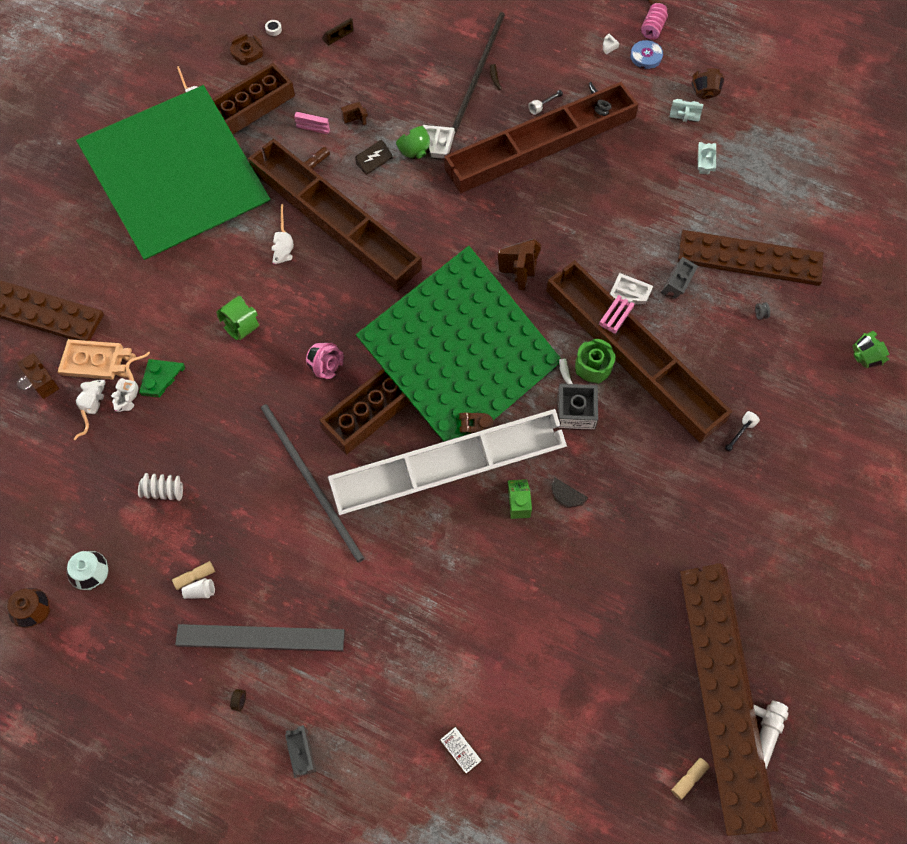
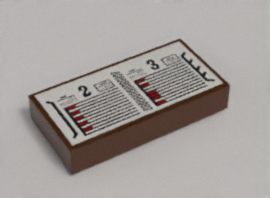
M456 726L439 739V742L465 776L483 762Z

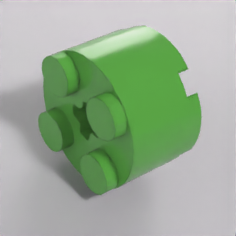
M237 296L216 312L219 321H224L226 325L224 329L235 340L239 339L240 341L259 326L256 319L258 316L256 310L253 307L249 308L241 296Z
M601 339L584 342L578 349L575 362L576 374L588 382L597 384L607 379L615 362V353L611 345Z

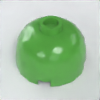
M419 126L410 130V134L407 136L405 134L396 141V145L405 157H417V159H420L426 155L425 151L430 146V137L425 127Z

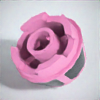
M316 343L309 349L306 363L317 377L331 379L337 375L334 372L338 366L343 365V352L333 343Z

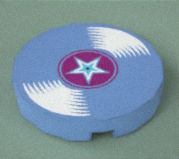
M639 41L632 47L630 58L638 67L643 66L645 69L655 68L661 63L663 50L653 41Z

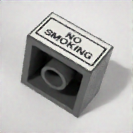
M559 384L557 416L560 426L557 428L596 429L598 422V385Z

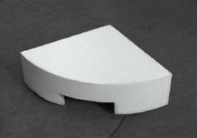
M610 34L606 35L603 42V50L605 54H608L619 47V42Z

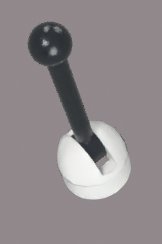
M558 90L556 94L542 102L539 100L530 102L528 104L530 112L533 115L540 113L543 109L542 105L556 97H561L563 92Z
M750 411L746 412L742 419L744 426L730 444H726V451L733 449V445L746 428H753L758 424L760 419L756 414Z

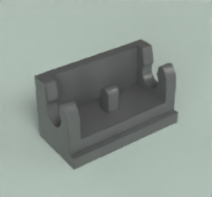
M682 257L672 270L661 293L666 295L668 292H673V299H676L680 294L683 295L698 266Z
M302 725L297 727V730H287L285 737L294 778L315 773L316 768L306 727Z

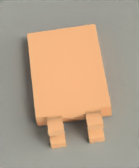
M68 339L58 373L61 376L114 380L115 375L129 378L126 372V365H121L122 359L129 361L135 358L136 355L131 353V348L123 349L120 343Z

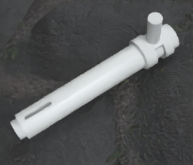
M771 701V704L767 705L766 710L754 705L755 715L763 718L759 735L766 769L777 738L784 729L783 722L787 720L789 715L787 712L788 707L777 701Z

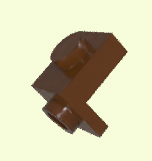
M360 102L341 107L344 124L360 119L363 125L367 124L366 118L368 113L365 107L362 108Z

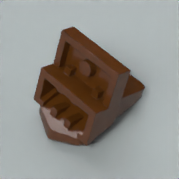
M530 239L498 251L499 271L501 273H514L515 282H518V290H526L527 277L535 276L541 244L536 239Z

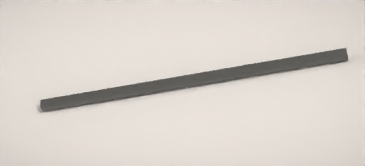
M267 404L261 407L262 412L358 563L363 561L362 553Z

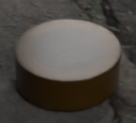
M236 689L233 692L230 707L233 711H242L246 701L245 690Z

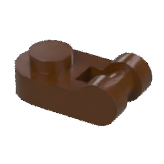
M459 413V420H461L460 433H476L493 427V419L489 414ZM469 420H473V426H469Z

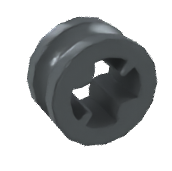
M598 100L594 110L598 114L606 116L609 113L608 110L611 109V105L605 100Z
M767 302L762 303V305L760 303L755 305L757 319L761 320L763 317L765 319L770 317V307Z

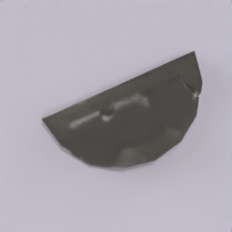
M554 478L551 486L555 501L561 506L567 508L582 506L588 500L587 496Z

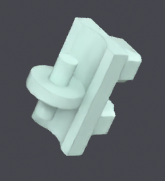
M681 99L673 100L670 117L683 119V122H687V120L699 121L703 104L695 101L686 102Z
M699 142L698 170L700 174H709L710 171L716 170V143L704 144Z

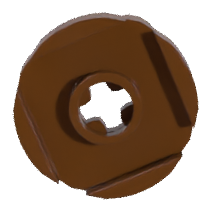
M247 34L239 35L232 40V45L230 46L231 55L241 65H247L263 56L262 42L254 35L253 37H248Z

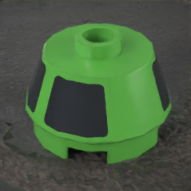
M874 331L867 334L863 333L852 346L856 361L865 368L882 366L890 360L886 357L889 355L887 347L883 341L880 342L875 338L877 333Z

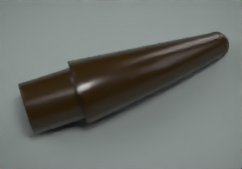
M491 64L490 76L495 86L501 90L502 87L498 80L496 64Z

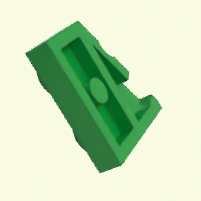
M148 359L139 393L142 396L160 398L166 388L175 381L174 377L180 371L183 372L185 369L184 363Z

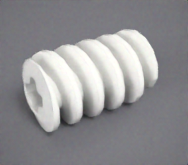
M145 473L139 482L138 496L140 498L143 496L145 498L153 497L154 499L160 497L163 500L167 498L174 500L176 498L180 501L183 496V484L180 481V476H176L175 481H173L172 475H169L167 480H165L164 475L161 474L159 480H157L156 474H153L151 479H149V474Z

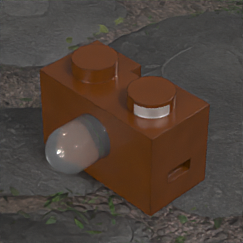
M34 352L17 362L26 375L17 381L18 389L25 390L33 386L43 399L60 389Z

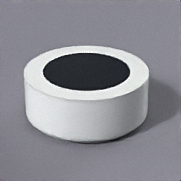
M270 20L265 24L266 33L270 36H277L282 31L281 23L277 20Z

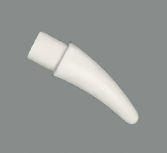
M560 359L559 369L565 382L573 384L569 375L567 360Z

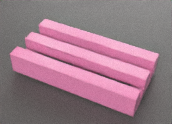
M300 112L295 113L296 128L324 134L329 133L330 128L327 118Z
M620 295L617 296L599 323L600 326L616 334L635 305L633 302L629 303L627 299H621L622 296ZM620 303L621 305L619 306L615 314L612 316L608 324H606L605 322L612 314L616 306ZM627 307L615 327H611L623 308Z

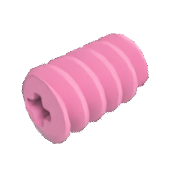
M655 3L650 7L641 27V32L647 39L655 40L659 37L668 17L665 5Z

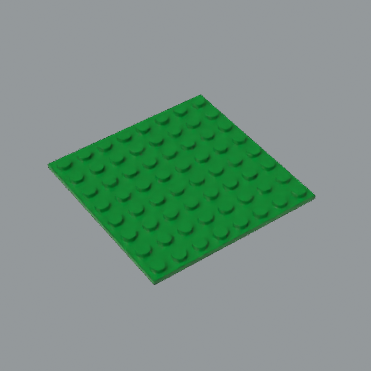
M204 85L76 140L144 260L271 201Z
M467 246L355 335L443 442L472 434L460 433L461 420H459V413H486L495 420L559 365V360L561 359L470 246ZM469 420V426H473V420Z

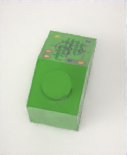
M507 481L510 518H530L532 505L528 481Z

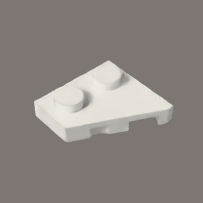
M423 125L430 137L429 151L431 157L444 158L450 152L455 134L454 128Z
M619 273L610 294L615 299L620 295L622 296L621 299H627L629 303L646 304L653 286Z

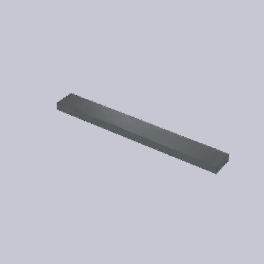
M178 624L175 645L177 647L343 652L345 630Z

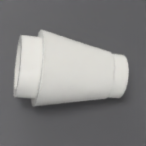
M206 578L182 587L184 599L210 598L215 593L213 581Z

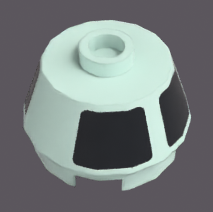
M96 551L78 552L68 562V580L72 586L78 589L92 590V588H95L100 583L103 584L107 578V561L102 554Z

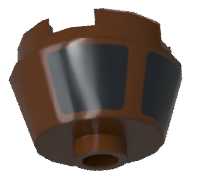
M708 68L707 72L700 74L698 71L695 72L692 76L691 84L697 97L710 99L721 93L725 79L719 69Z
M37 588L20 589L14 592L7 604L8 616L11 622L22 628L42 624L50 612L47 594Z

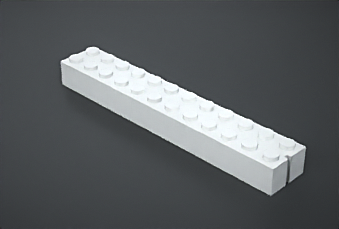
M556 410L546 411L328 476L339 515L564 448L567 445L562 429L556 432L553 431L554 428L560 426Z

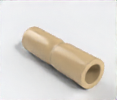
M209 561L192 571L172 579L178 591L182 587L214 573L215 570Z
M699 758L688 770L687 774L673 787L671 792L678 799L682 800L694 786L695 782L710 768L709 764L702 758Z

